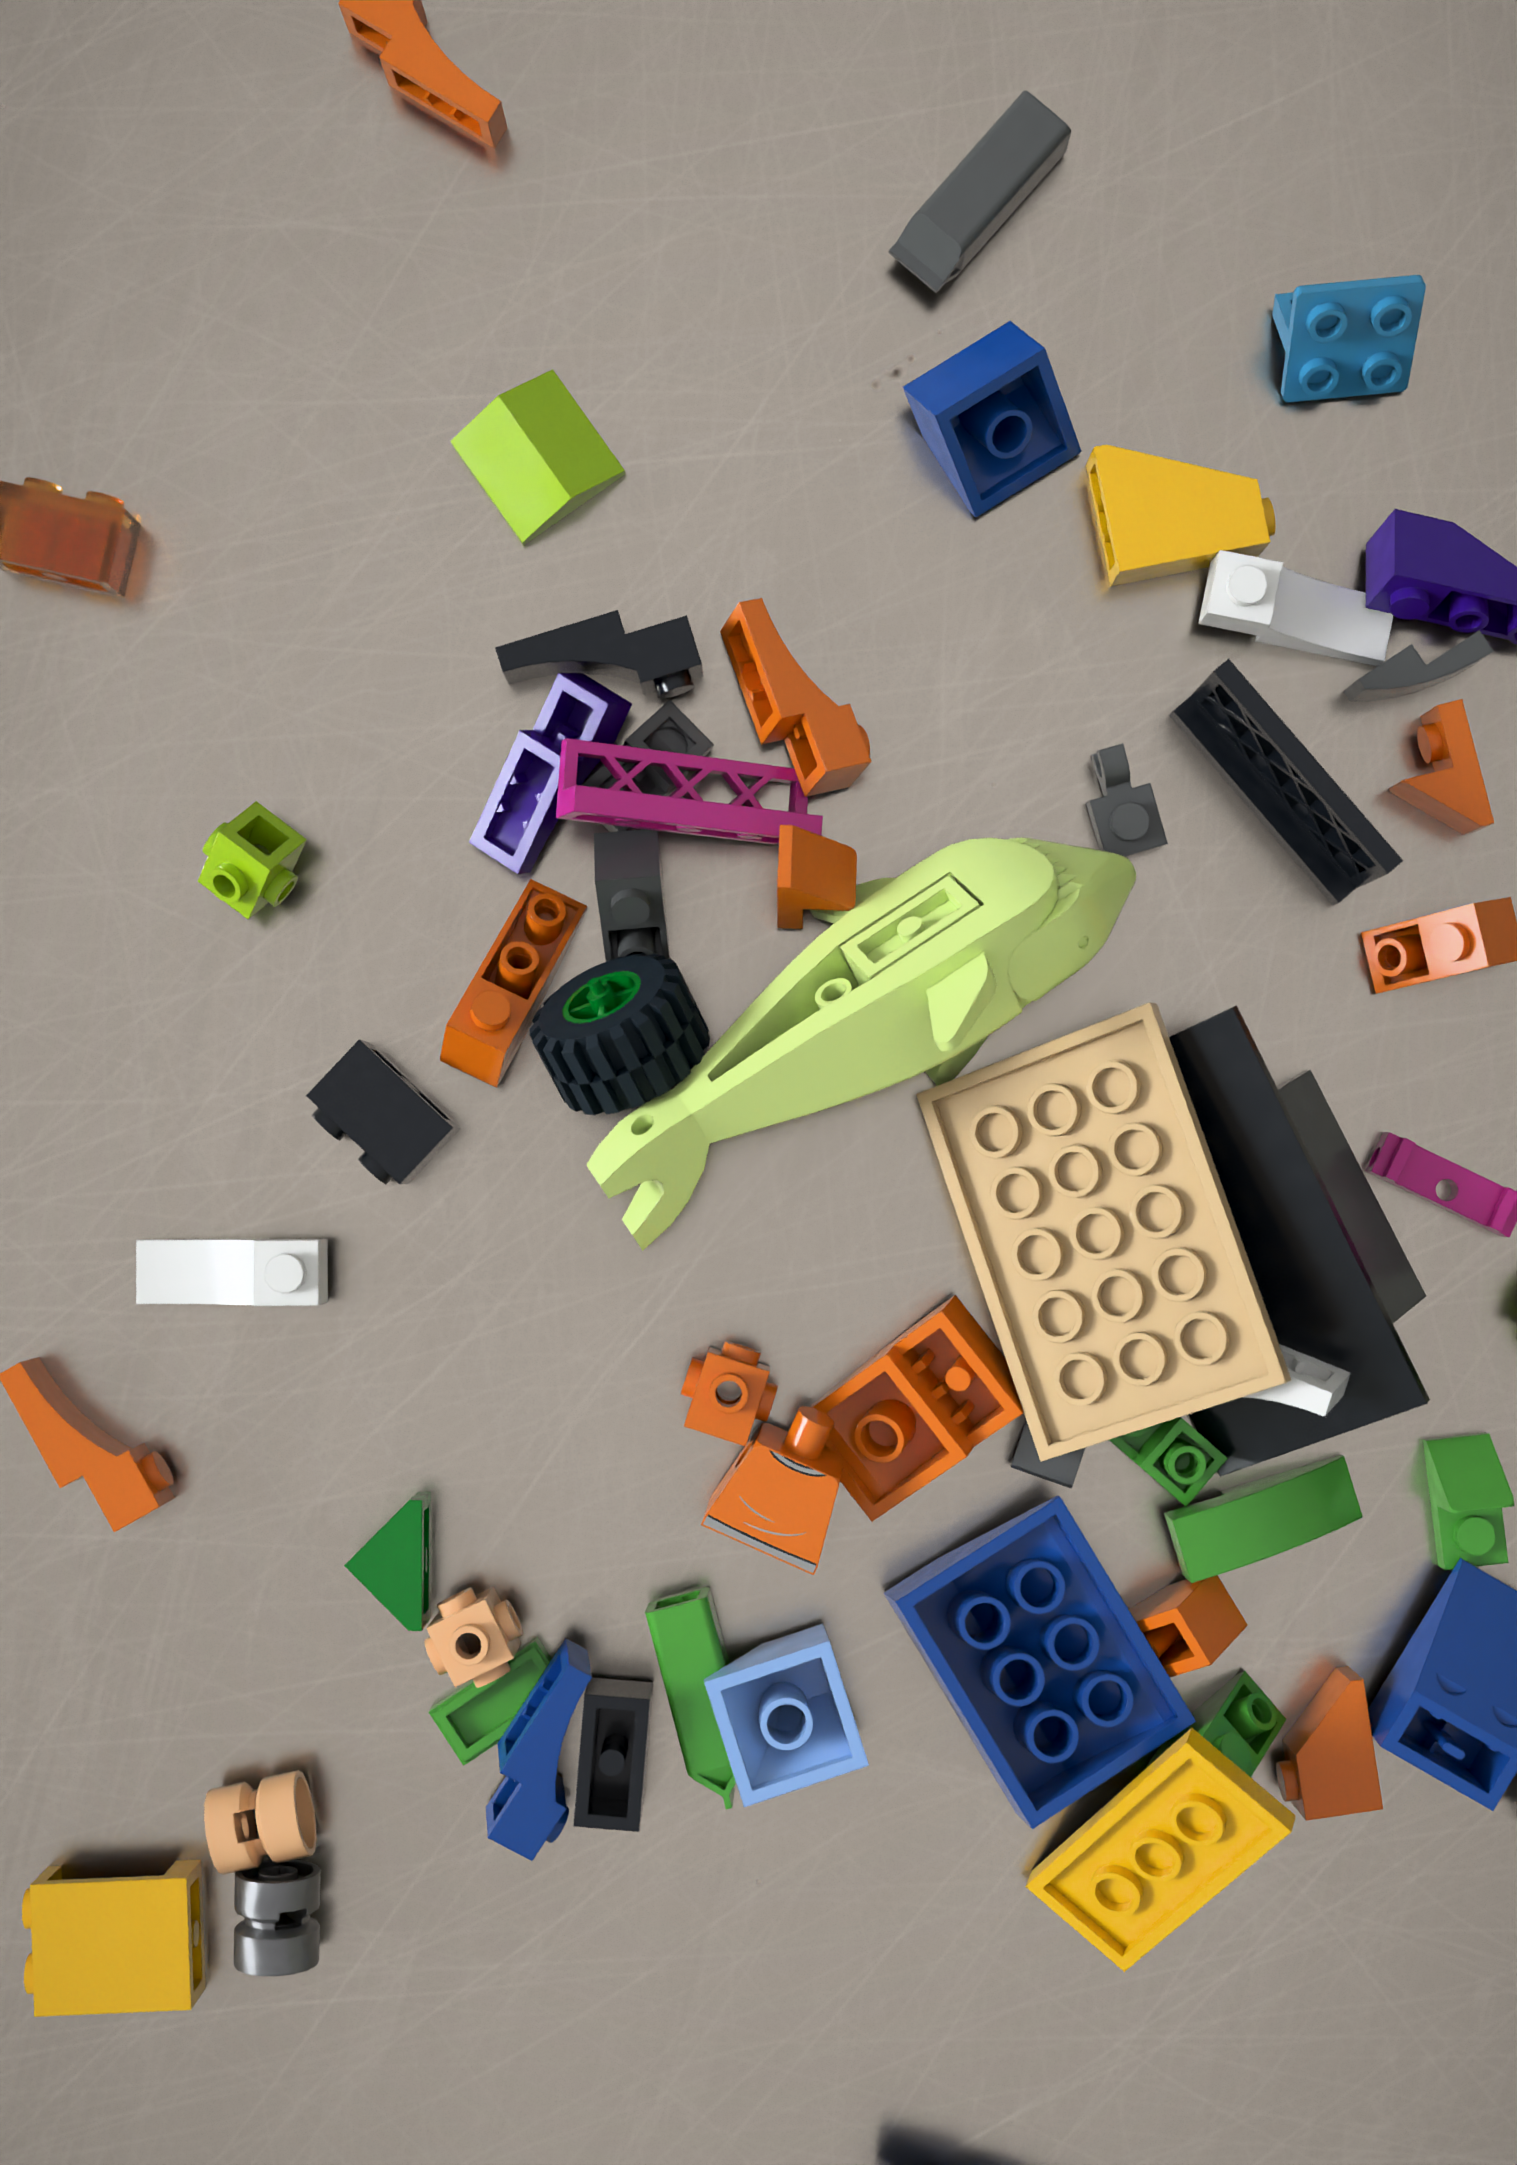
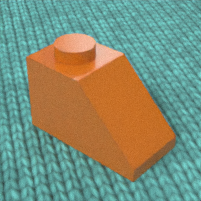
M1218 1575L1194 1583H1190L1185 1579L1170 1584L1129 1609L1169 1677L1212 1665L1248 1626Z
M1349 1666L1337 1667L1283 1738L1285 1761L1276 1763L1277 1779L1283 1800L1285 1802L1292 1801L1293 1806L1306 1821L1383 1809L1364 1679Z

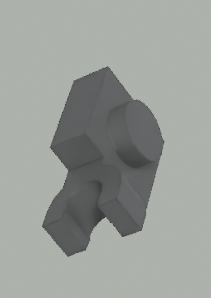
M1123 743L1098 750L1097 753L1092 754L1091 759L1103 797L1089 800L1086 802L1099 850L1129 856L1168 844L1151 783L1134 788L1131 786L1129 763Z

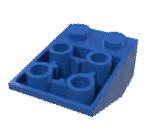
M1460 1557L1369 1706L1368 1712L1372 1736L1380 1747L1494 1811L1517 1773V1590Z

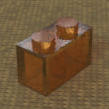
M26 477L23 485L0 481L1 570L122 598L125 597L141 524L124 509L125 503L122 500L93 491L86 492L85 500L62 495V487L32 477Z

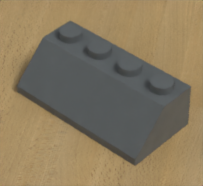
M1307 1070L1277 1085V1088L1392 1323H1394L1423 1300L1426 1294L1312 1071Z

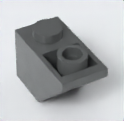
M639 829L594 833L595 886L606 962L619 957L622 958L641 953L646 955L656 953L664 955L665 959H670L658 831Z

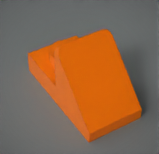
M1460 699L1437 705L1420 716L1422 726H1419L1417 731L1421 755L1426 763H1432L1434 772L1402 780L1390 787L1389 791L1463 835L1477 832L1494 824V819L1463 700Z
M780 825L777 879L778 928L803 929L804 909L850 911L855 907L857 854L852 847L794 825Z

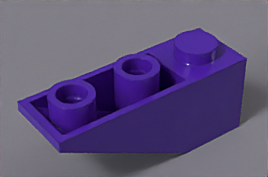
M1394 509L1366 543L1365 608L1391 613L1400 619H1418L1449 626L1458 632L1468 633L1480 630L1482 634L1507 639L1517 644V566L1454 522Z

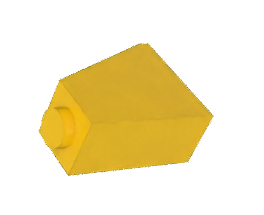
M1107 444L1094 447L1086 463L1110 587L1208 568L1219 550L1259 557L1271 542L1269 536L1275 534L1274 509L1268 497L1261 498L1258 479Z

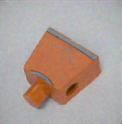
M801 1406L789 1431L770 1423H762L712 1493L701 1525L814 1575L821 1556L844 1464L843 1457L824 1448L835 1424L833 1419L820 1410Z

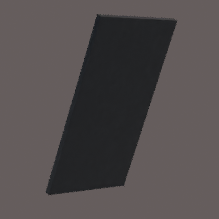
M1237 1005L1169 1036L1278 1343L1351 1372L1344 1396L1325 1417L1295 1406L1246 1397L1237 1398L1191 1413L1190 1416L1197 1431L1228 1458L1218 1469L1219 1476L1427 1404L1430 1398Z

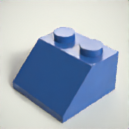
M1011 321L903 386L923 439L975 518L1082 452L1046 349Z

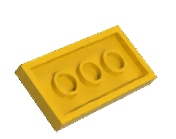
M1190 1728L1031 1871L1025 1887L1125 1972L1290 1834L1296 1815L1195 1729Z

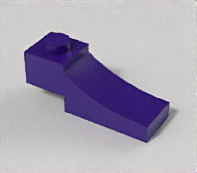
M558 673L533 729L519 730L469 843L517 874L530 873L550 833L559 820L556 818L562 740L570 738L614 744L632 703L583 673ZM578 756L576 785H582L600 759Z

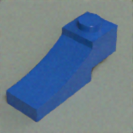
M566 1638L497 1743L500 1773L505 1775V1778L486 1806L488 1839L533 1861L545 1841L553 1843L558 1838L566 1824L569 1808L566 1805L563 1778L557 1775L558 1759L570 1718L582 1693L592 1678L587 1649Z

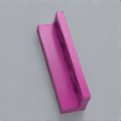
M566 738L561 742L556 808L557 819L779 845L780 825H794L818 835L822 834L823 816L807 814L808 797L804 796L794 768ZM578 756L600 759L616 781L607 789L576 785ZM618 761L636 764L625 772ZM648 765L659 766L672 780L677 789L669 796L645 794L640 791L632 779ZM679 769L697 772L687 780ZM709 773L720 774L736 793L737 797L729 804L703 801L693 787ZM740 777L756 780L747 787ZM768 781L789 783V811L764 809L753 794Z

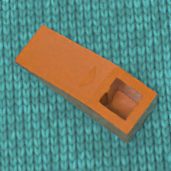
M530 879L446 1024L440 1061L487 1084L498 1087L533 1022L532 1019L538 1011L586 912V905Z

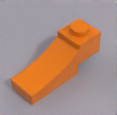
M421 0L339 1L338 4L349 33L382 52L379 58L389 86L492 148H496L508 128L501 101L467 77L435 43L425 28L428 21Z
M762 598L739 602L720 630L761 745L784 740L805 797L850 787L872 762L869 756L870 743L867 733L861 725L857 724L851 705L838 706L806 675L782 641Z
M39 1357L19 1362L0 1373V1381L58 1486L62 1488L84 1477L114 1532L175 1498L169 1488L174 1483L173 1476L163 1457L156 1451L150 1453L145 1443L131 1448L97 1427L67 1398Z

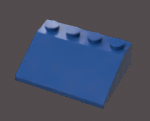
M1055 1496L937 1558L884 1592L885 1597L1015 1813L1031 1829L1039 1826L1196 1722L1060 1496Z

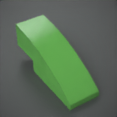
M1343 1455L1220 1491L1221 1496L1164 1513L1182 1575L1190 1583L1223 1574L1280 1554L1363 1518Z

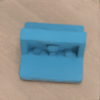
M1409 275L1303 285L1295 288L1292 293L1275 294L1272 316L1286 352L1281 384L1283 400L1285 402H1299L1405 391L1409 383L1426 289L1422 276Z

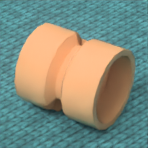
M296 1770L264 1777L258 1789L255 1790L247 1782L213 1788L207 1792L204 1803L205 1832L209 1852L218 1873L225 1875L258 1868L265 1855H268L273 1862L281 1863L309 1857L314 1854L317 1842L315 1810L308 1782L303 1772ZM253 1809H255L256 1824H257V1829H258L259 1837H257V1833H256V1824H255V1818H254V1814H253Z

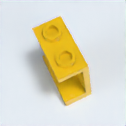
M201 1859L177 1860L164 1875L62 1880V1866H48L30 1884V1888L26 1889L22 1902V1921L26 1929H31L32 1953L26 1959L24 1985L27 1994H34V2017L191 2010L206 1989Z

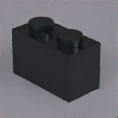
M360 1039L306 1095L318 1107L312 1114V1117L337 1140L340 1141L347 1134L365 1152L358 1160L372 1175L384 1184H387L392 1178L399 1184H409L461 1129L370 1042Z
M591 1678L584 1693L573 1827L639 1832L644 1802L653 1692L652 1682Z

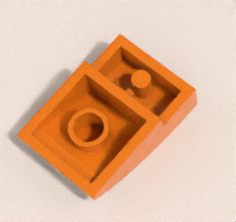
M956 1295L893 1340L810 1406L822 1411L833 1419L835 1424L824 1448L844 1458L840 1482L871 1521H874L969 1455L973 1447L1024 1412L1006 1358Z

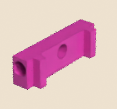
M1390 1132L1382 1133L1365 1172L1501 1237H1510L1517 1222V1191L1509 1187H1503L1415 1145V1142L1407 1138H1401ZM1443 1179L1451 1187L1450 1195L1445 1200H1441L1436 1194V1186Z

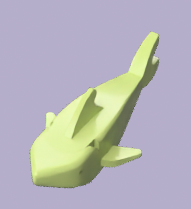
M1031 838L969 839L949 845L935 852L896 878H880L856 885L855 907L850 911L809 909L814 918L834 924L807 946L766 987L702 1057L701 1062L690 1070L691 1073L684 1080L679 1082L674 1089L647 1101L619 1121L598 1145L586 1165L608 1199L641 1184L622 1221L642 1251L674 1222L688 1203L704 1171L710 1143L816 1113L880 1091L923 1072H926L936 1086L953 1080L975 1056L990 1034L1021 1014L1022 1008L1031 1001L1040 999L1082 969L1102 949L1136 882V871L1133 864L1127 857L1116 853Z

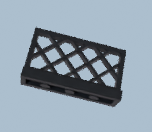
M1229 658L1215 669L1196 691L1169 715L1332 905L1340 903L1356 888L1389 874L1403 862L1401 857Z

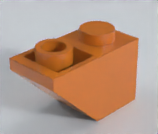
M1511 897L1473 903L1361 932L1376 994L1517 961V921Z

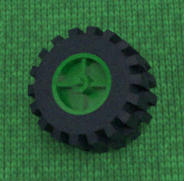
M641 953L622 958L619 957L582 972L549 996L543 1003L544 1006L536 1012L532 1019L534 1024L530 1027L532 1043L564 1102L575 1112L583 1111L586 1115H597L603 1112L606 1115L618 1113L624 1109L635 1108L655 1097L661 1096L691 1073L690 1070L701 1062L702 1057L705 1055L704 1050L710 1043L709 1029L677 964L671 958L665 959L664 955L656 953L650 955Z

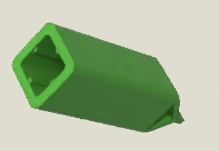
M705 1587L648 1603L645 1614L687 1774L698 1783L722 1796L727 1810L733 1807L736 1781L704 1679L728 1665L729 1659L710 1587Z

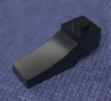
M616 610L495 647L502 672L509 684L532 678L558 675V673L595 674L618 677L640 683L643 695L656 692L658 698L662 699L677 696L693 689V680L703 677L702 662L687 615L625 634L619 612Z

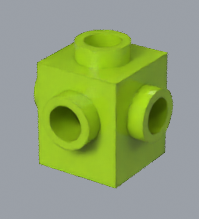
M256 801L229 823H222L210 835L202 850L208 857L198 882L249 920L267 903L274 907L281 904L293 890L298 876L292 871L307 839Z

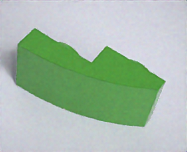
M1181 1417L1109 1440L1185 1507L1228 1459Z

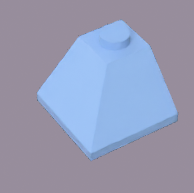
M823 1623L762 1643L704 1679L744 1807L869 1766Z

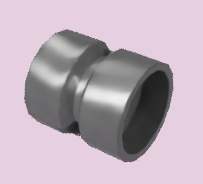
M266 1860L262 1861L258 1868L235 1872L234 1909L238 1915L244 1917V1920L234 1928V1967L236 1970L255 1976H285L308 1971L318 1964L320 1924L316 1919L310 1917V1914L315 1912L320 1906L321 1869L318 1865L301 1860H290L281 1863Z

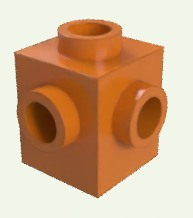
M725 1341L722 1351L709 1347L705 1361L692 1357L681 1391V1395L692 1398L684 1427L746 1447L754 1419L767 1422L778 1385L767 1382L770 1366L758 1363L761 1352L744 1345ZM732 1381L739 1385L741 1392L734 1398H725L718 1392L717 1387L722 1382Z

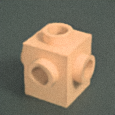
M494 1586L475 1595L472 1587L437 1604L440 1613L434 1617L426 1628L430 1637L424 1640L428 1657L439 1675L448 1672L454 1687L472 1679L476 1688H479L499 1679L511 1670L508 1661L514 1659L522 1644L519 1637L523 1635V1629L511 1603L507 1599L501 1602ZM473 1633L478 1636L482 1645L481 1650L470 1654L461 1635Z

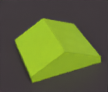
M553 369L498 395L450 441L523 546L626 474L624 468Z

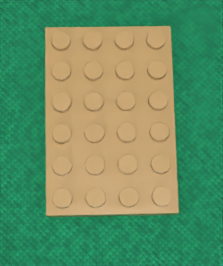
M1149 1002L916 1094L1040 1462L1292 1381L1156 1003Z

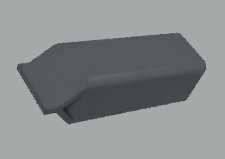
M1024 90L913 215L897 242L890 248L889 254L937 293L945 283L955 278L1066 153L1071 135L1070 127L1035 96Z

